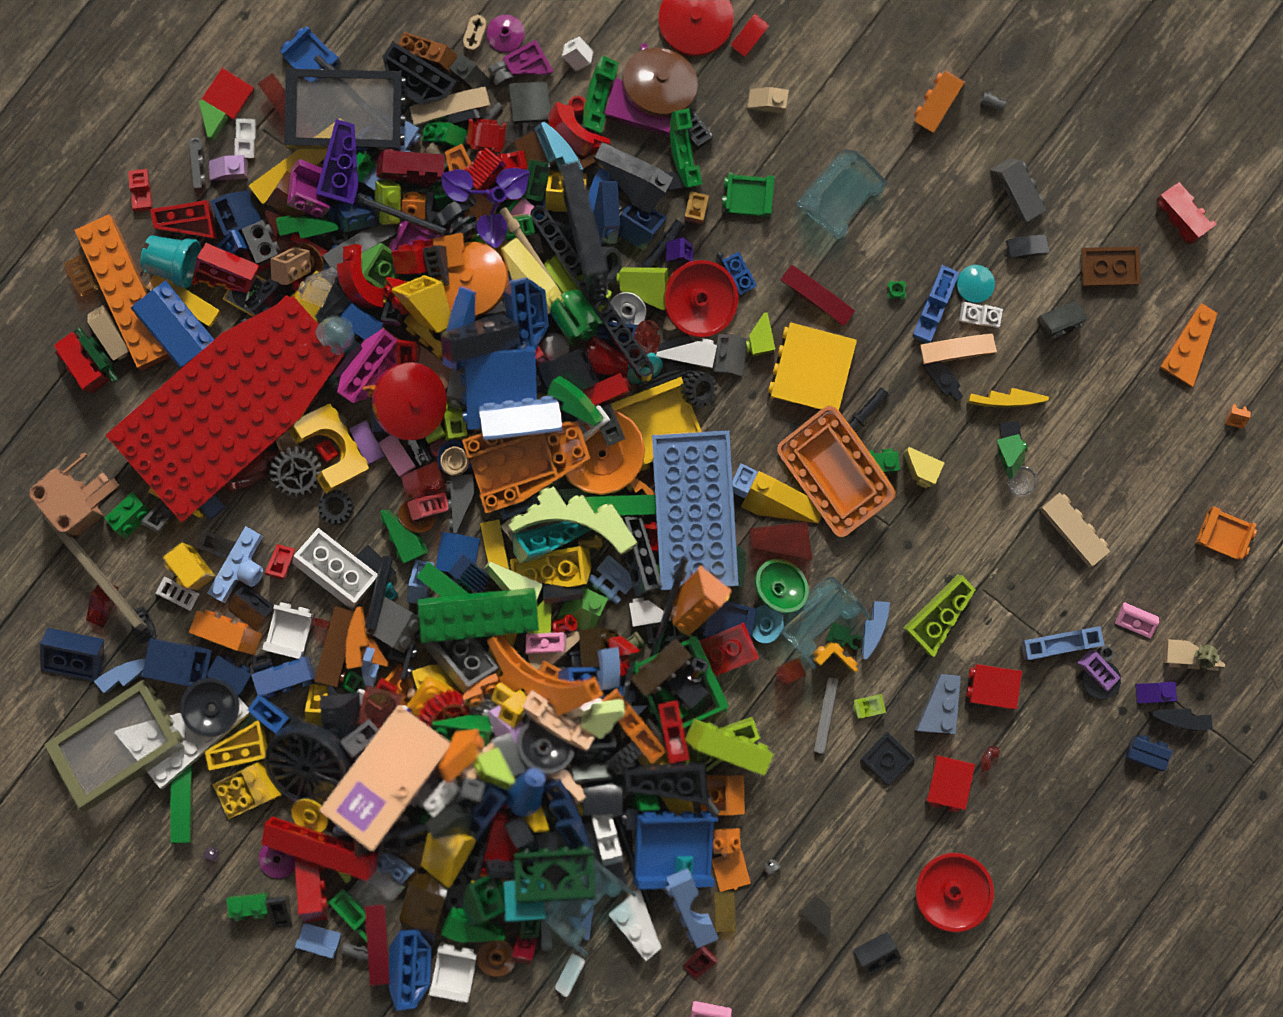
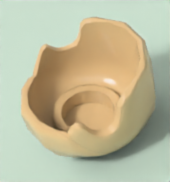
M453 446L446 449L441 455L440 464L444 472L457 476L463 474L468 469L470 460L464 449Z

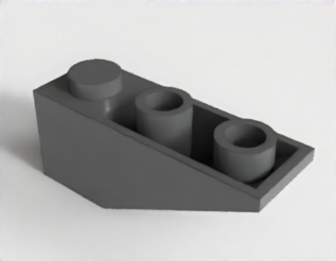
M473 474L450 476V481H447V492H451V500H448V510L452 511L449 527L450 530H453L454 534L459 533L475 497Z

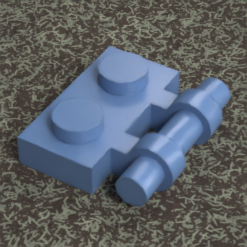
M608 555L596 569L602 575L597 578L592 574L588 581L593 584L592 587L596 590L599 589L605 594V598L609 601L612 600L617 605L621 598L616 593L621 590L626 594L633 585L629 572ZM606 578L615 585L612 590L603 583Z

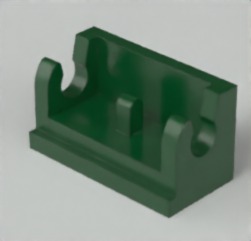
M535 159L529 160L527 171L530 172L526 191L522 196L523 198L543 201L551 163Z

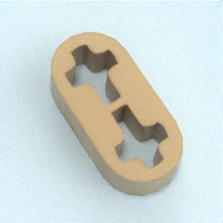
M475 15L470 19L464 36V46L470 52L477 51L480 48L487 28L486 20L481 15ZM481 21V25L483 26H479L476 32L475 25L473 23ZM473 35H475V42L477 44L469 46L468 40L471 41Z

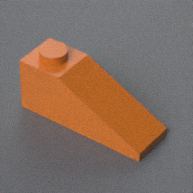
M478 729L455 733L440 765L445 783H450L480 754L484 747V740L480 737Z

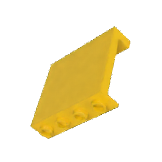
M790 323L789 327L784 328L782 338H785L784 346L780 345L777 356L781 358L779 364L775 363L773 375H776L775 381L770 382L768 393H771L770 398H777L819 410L827 406H833L839 411L857 340Z
M682 377L611 404L613 410L619 411L630 418L642 433L645 455L640 471L650 468L649 465L654 463L652 435L702 432L692 405L686 403L682 398L684 395L680 391L684 390L681 387V384H684Z

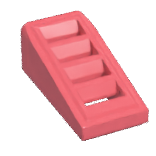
M445 492L417 498L408 502L412 520L449 511ZM437 499H439L441 509L439 508Z

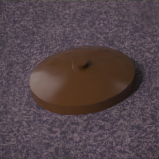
M648 48L637 52L626 63L622 75L623 91L629 102L639 111L653 117H671L672 111L688 109L695 98L698 87L697 76L691 64L680 54L665 48Z

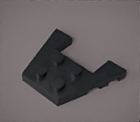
M337 275L315 318L340 345L350 342L352 338L356 339L360 336L339 322L341 315L349 306L351 300L343 292ZM385 307L381 308L373 316L380 322Z

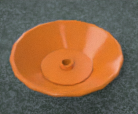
M613 410L625 439L607 446L601 430H598L585 441L591 459L565 474L572 485L586 493L604 495L618 492L633 482L642 468L645 455L642 433L630 418L619 411ZM585 422L583 425H584V427L586 428V430L588 431V430L590 429V427H589L588 424ZM601 451L606 452V455L604 457L599 456V453Z

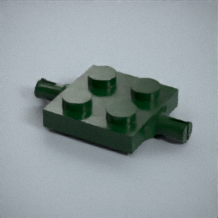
M81 327L75 329L74 332L78 336L79 341L100 370L104 372L103 374L108 377L112 384L117 382L119 379L113 373L115 371L112 366L114 362L109 355L101 351L103 347L99 341L93 337L89 338Z

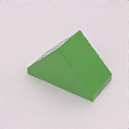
M200 100L199 104L207 136L212 142L216 140L228 120V116L214 106Z

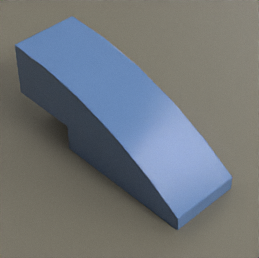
M874 601L872 603V619L864 620L861 659H867L877 646L886 626L890 602Z
M145 659L117 666L104 673L94 682L103 693H109L119 683L123 686H129L142 675Z

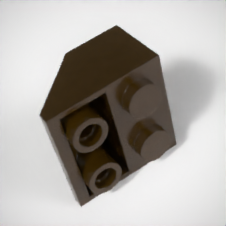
M601 627L579 630L582 668L600 667L598 651L610 649L608 638L619 636L617 630Z

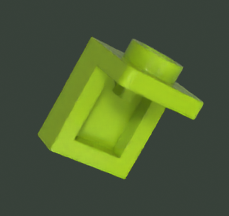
M882 694L854 700L853 708L858 719L886 713Z

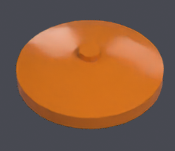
M478 242L463 243L465 247V265L448 268L450 285L443 287L450 312L452 311L459 287L475 291L476 318L489 313L501 302L508 284V270L501 256L490 246ZM442 276L437 277V280L442 279Z

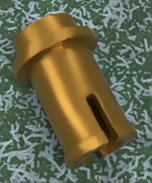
M595 535V537L578 538V545L588 549L596 548V550H599V548H602V537Z

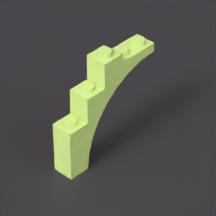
M546 487L540 491V496L537 498L541 504H534L527 509L528 513L523 516L521 514L517 515L511 520L512 523L509 524L515 534L529 526L543 522L562 521L576 523L601 534L614 545L621 555L638 545L612 504L601 506L597 509L598 513L594 514L583 495L580 497L577 495L571 498L566 506L554 487Z

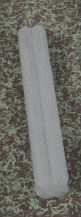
M830 677L827 681L814 752L823 754L825 752L838 686V679Z

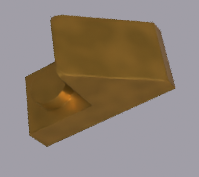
M690 192L684 221L703 225L709 195Z

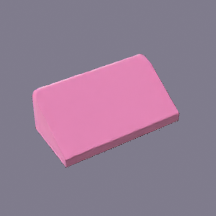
M1123 603L1115 624L1151 639L1159 624V617Z
M565 633L526 634V654L564 652L567 635Z
M694 1001L690 1017H731V1008Z

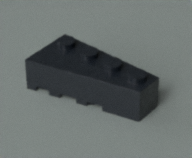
M498 312L441 334L442 356L452 363L519 347V324Z
M706 761L630 766L625 771L627 791L649 795L655 794L685 801H696L702 804H707L709 801Z

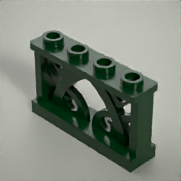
M583 846L578 847V850L558 848V851L550 852V849H539L535 853H531V850H520L518 854H514L515 901L517 904L596 900L593 849ZM562 858H570L569 863H567ZM577 858H584L588 863L587 868L583 872L577 873L575 870L580 869L582 863L576 865L575 860ZM539 859H546L542 864H540ZM526 861L534 862L532 868L527 866L528 870L534 873L532 876L522 871V865ZM554 863L564 868L570 874V876L560 882L558 891H553L551 884L546 879L540 877ZM589 873L590 889H585L580 877ZM521 877L530 880L526 893H522ZM573 879L575 882L569 883L572 884V888L566 889L565 883ZM538 881L546 884L544 891L539 890L541 884H537Z

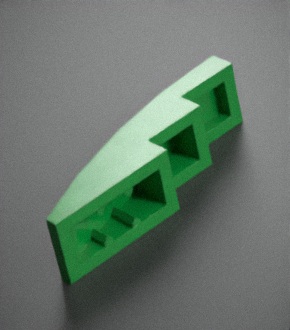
M655 495L584 497L594 514H597V509L605 504L608 506L612 504L619 515L657 514Z
M427 562L416 576L441 597L469 594L430 562Z
M193 764L171 782V844L191 843Z

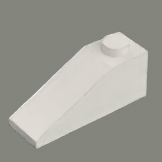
M703 339L702 342L697 341L657 352L656 356L712 368L717 345H714L712 340Z

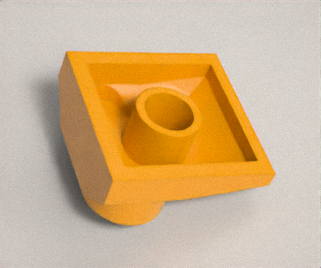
M426 676L408 703L407 708L412 711L415 717H418L420 714L419 709L423 708V703H427L428 698H432L434 693L437 695L441 690L445 692L447 689L450 691H460Z

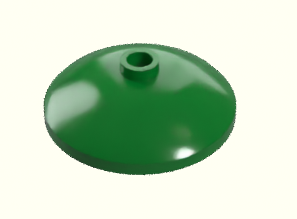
M772 559L765 562L757 570L755 589L760 600L769 609L782 614H790L798 611L806 603L809 595L808 582L803 572L796 565L787 560Z

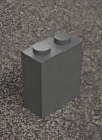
M384 597L376 630H367V632L405 653L420 627V619L416 614Z

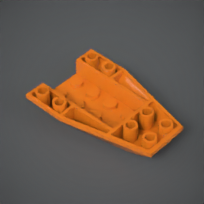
M579 422L561 423V431L484 440L483 433L463 439L462 442L467 457L470 459L479 486L485 513L523 502L591 459Z

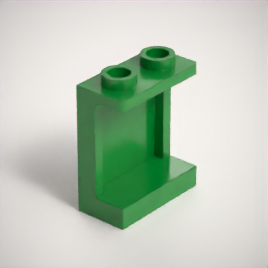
M729 172L728 178H724V189H727V196H723L722 207L725 208V213L771 217L775 176L767 175L766 178L733 175V173Z

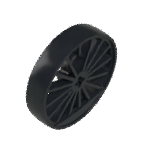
M294 723L286 726L275 735L265 752L267 774L280 793L295 803L302 799H309L321 806L325 804L337 788L332 783L340 784L352 768V761L339 745L341 741L335 735L318 725L310 723ZM285 738L290 747L281 739ZM316 741L324 746L317 755L313 753ZM326 749L333 755L321 760L319 758ZM337 761L339 766H328L324 764ZM299 773L293 780H291L288 777L290 775ZM330 773H339L341 774V778ZM302 775L300 786H298L295 782ZM306 781H307L308 790L304 789V788H305Z

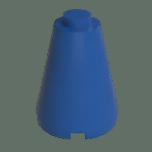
M536 768L529 769L515 779L512 789L504 790L503 795L506 797L504 803L512 809L511 812L519 816H530L540 808L545 781L543 772Z

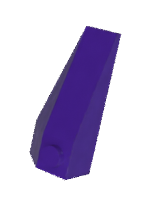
M336 119L317 186L316 196L336 202L353 204L358 189L355 124Z

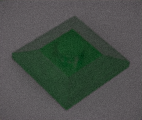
M487 875L467 885L462 908L470 926L484 922L505 911V890L500 878Z

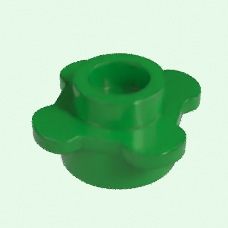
M904 281L888 282L889 293L887 296L889 299L900 298L903 300L906 298V283Z

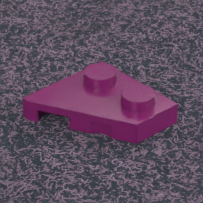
M536 40L503 57L512 76L554 73Z

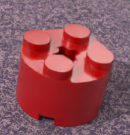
M469 119L467 143L471 146V149L482 150V147H488L490 151L501 152V148L505 146L507 123L502 122L501 126L497 125L495 120L476 119V122H473L472 119Z

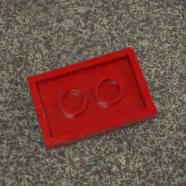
M744 623L699 641L715 676L759 659Z

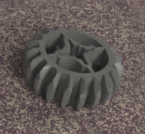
M294 446V452H291L290 447H287V454L281 450L280 454L282 457H274L278 463H271V467L276 469L270 470V474L275 475L270 479L272 482H276L274 484L275 488L281 487L279 490L281 494L287 490V497H290L292 492L294 498L298 497L299 492H301L302 497H305L304 491L307 490L311 494L312 490L310 487H318L314 481L318 482L316 475H319L322 470L317 468L321 467V463L316 462L318 460L317 456L311 457L313 454L311 450L305 454V447H302L300 452H298L297 446ZM295 458H302L310 465H299L296 463ZM289 460V468L280 474L283 464ZM293 464L299 471V480H297V477L294 475ZM308 471H311L310 478L307 482L303 484V476L307 474ZM293 479L296 481L297 486H290L282 480Z

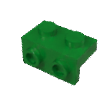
M132 491L104 518L115 532L126 539L141 525V521L151 510Z

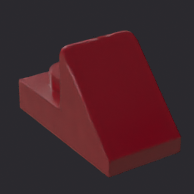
M518 931L512 961L531 965L537 938L520 939Z

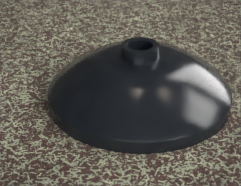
M215 678L201 679L193 683L185 691L180 704L181 717L185 725L192 732L205 737H214L227 732L235 724L240 709L239 699L234 689L226 682ZM213 704L215 706V710L213 712H210L208 708L210 705Z
M533 719L525 723L518 733L517 751L522 762L530 769H539L543 774H554L563 770L573 757L574 745L555 736ZM539 746L544 747L545 751H541Z

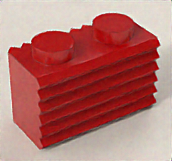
M484 148V150H481L476 155V160L464 170L473 179L472 187L476 190H487L495 181L499 172L504 170L507 165L489 149Z

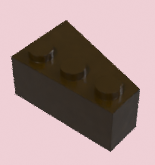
M675 639L638 673L633 675L631 680L645 696L650 693L654 695L662 688L660 686L665 680L669 682L677 675L675 671L678 668L684 669L691 663L689 659L692 655L678 639Z

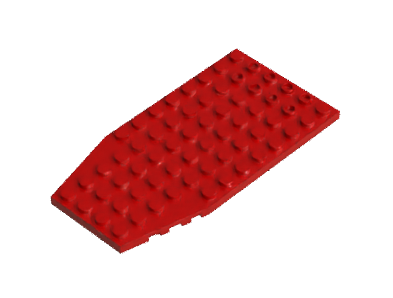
M293 296L220 334L105 436L178 519L184 522L302 418L317 393L322 389L329 376L332 375L345 356V353Z

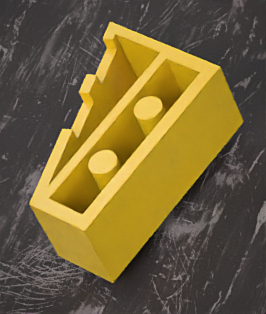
M257 720L245 729L206 750L208 769L215 770L265 759L268 743L264 724Z

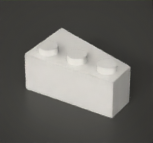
M637 889L610 911L609 915L643 958L648 960L661 949V945L641 891Z

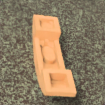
M531 691L522 706L523 710L555 736L587 751L595 735L584 730L581 723L577 725L563 715L558 716L556 710L547 705V700Z

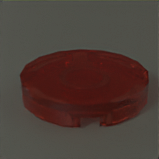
M652 320L641 321L634 335V338L646 355L649 353L656 354L660 345V335H657L659 327Z

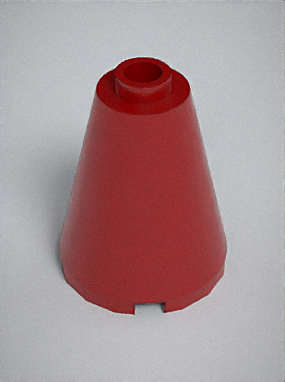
M593 336L591 338L592 341H587L585 349L596 374L614 376L621 373L622 377L627 376L629 370L627 367L628 363L620 351L597 336Z

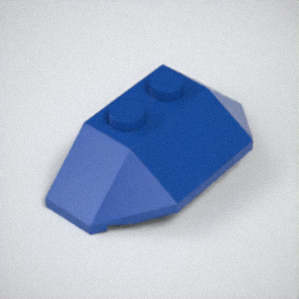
M528 277L509 281L504 292L506 317L519 324V347H515V350H525L526 346H534L536 350L538 343L549 327L546 291Z
M418 930L399 931L389 947L390 984H388L396 1010L413 1009L430 986L431 946Z

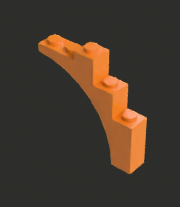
M505 634L495 635L487 640L503 672V675L498 677L500 682L513 692L524 688L527 697L531 691H534L545 700L550 698L558 716L589 704L603 696L595 677L583 681H566L543 674L527 663L512 647Z

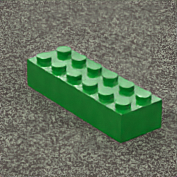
M534 588L418 599L422 642L539 631L537 600Z

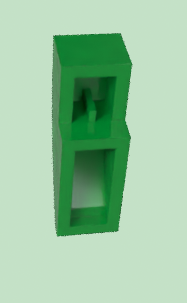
M292 215L276 219L280 236L299 231L300 238H306L335 231L339 228L337 222L315 216Z
M561 376L552 381L547 394L564 402L562 410L593 426H597L602 422L601 414L580 389Z
M342 889L329 904L367 942L365 908L348 892Z

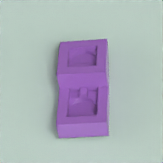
M367 420L349 428L368 465L385 457Z

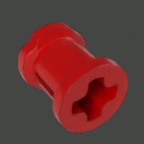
M571 614L566 615L563 619H555L552 623L554 633L572 632L577 629V620Z

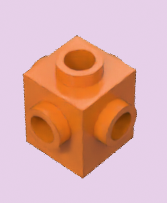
M417 192L404 193L403 199L400 201V211L420 219H425L427 214V194H418Z
M739 828L713 830V853L721 854L722 857H733V853L741 852Z

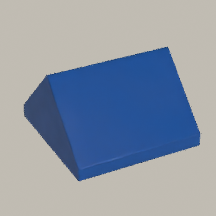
M442 532L436 568L440 571L449 572L463 554L476 564L480 539Z

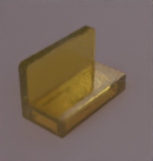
M714 892L715 931H731L736 933L734 892Z

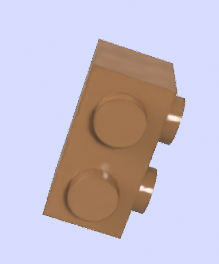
M294 246L271 258V280L279 282L281 285H289L296 279L302 278L311 272L309 250Z

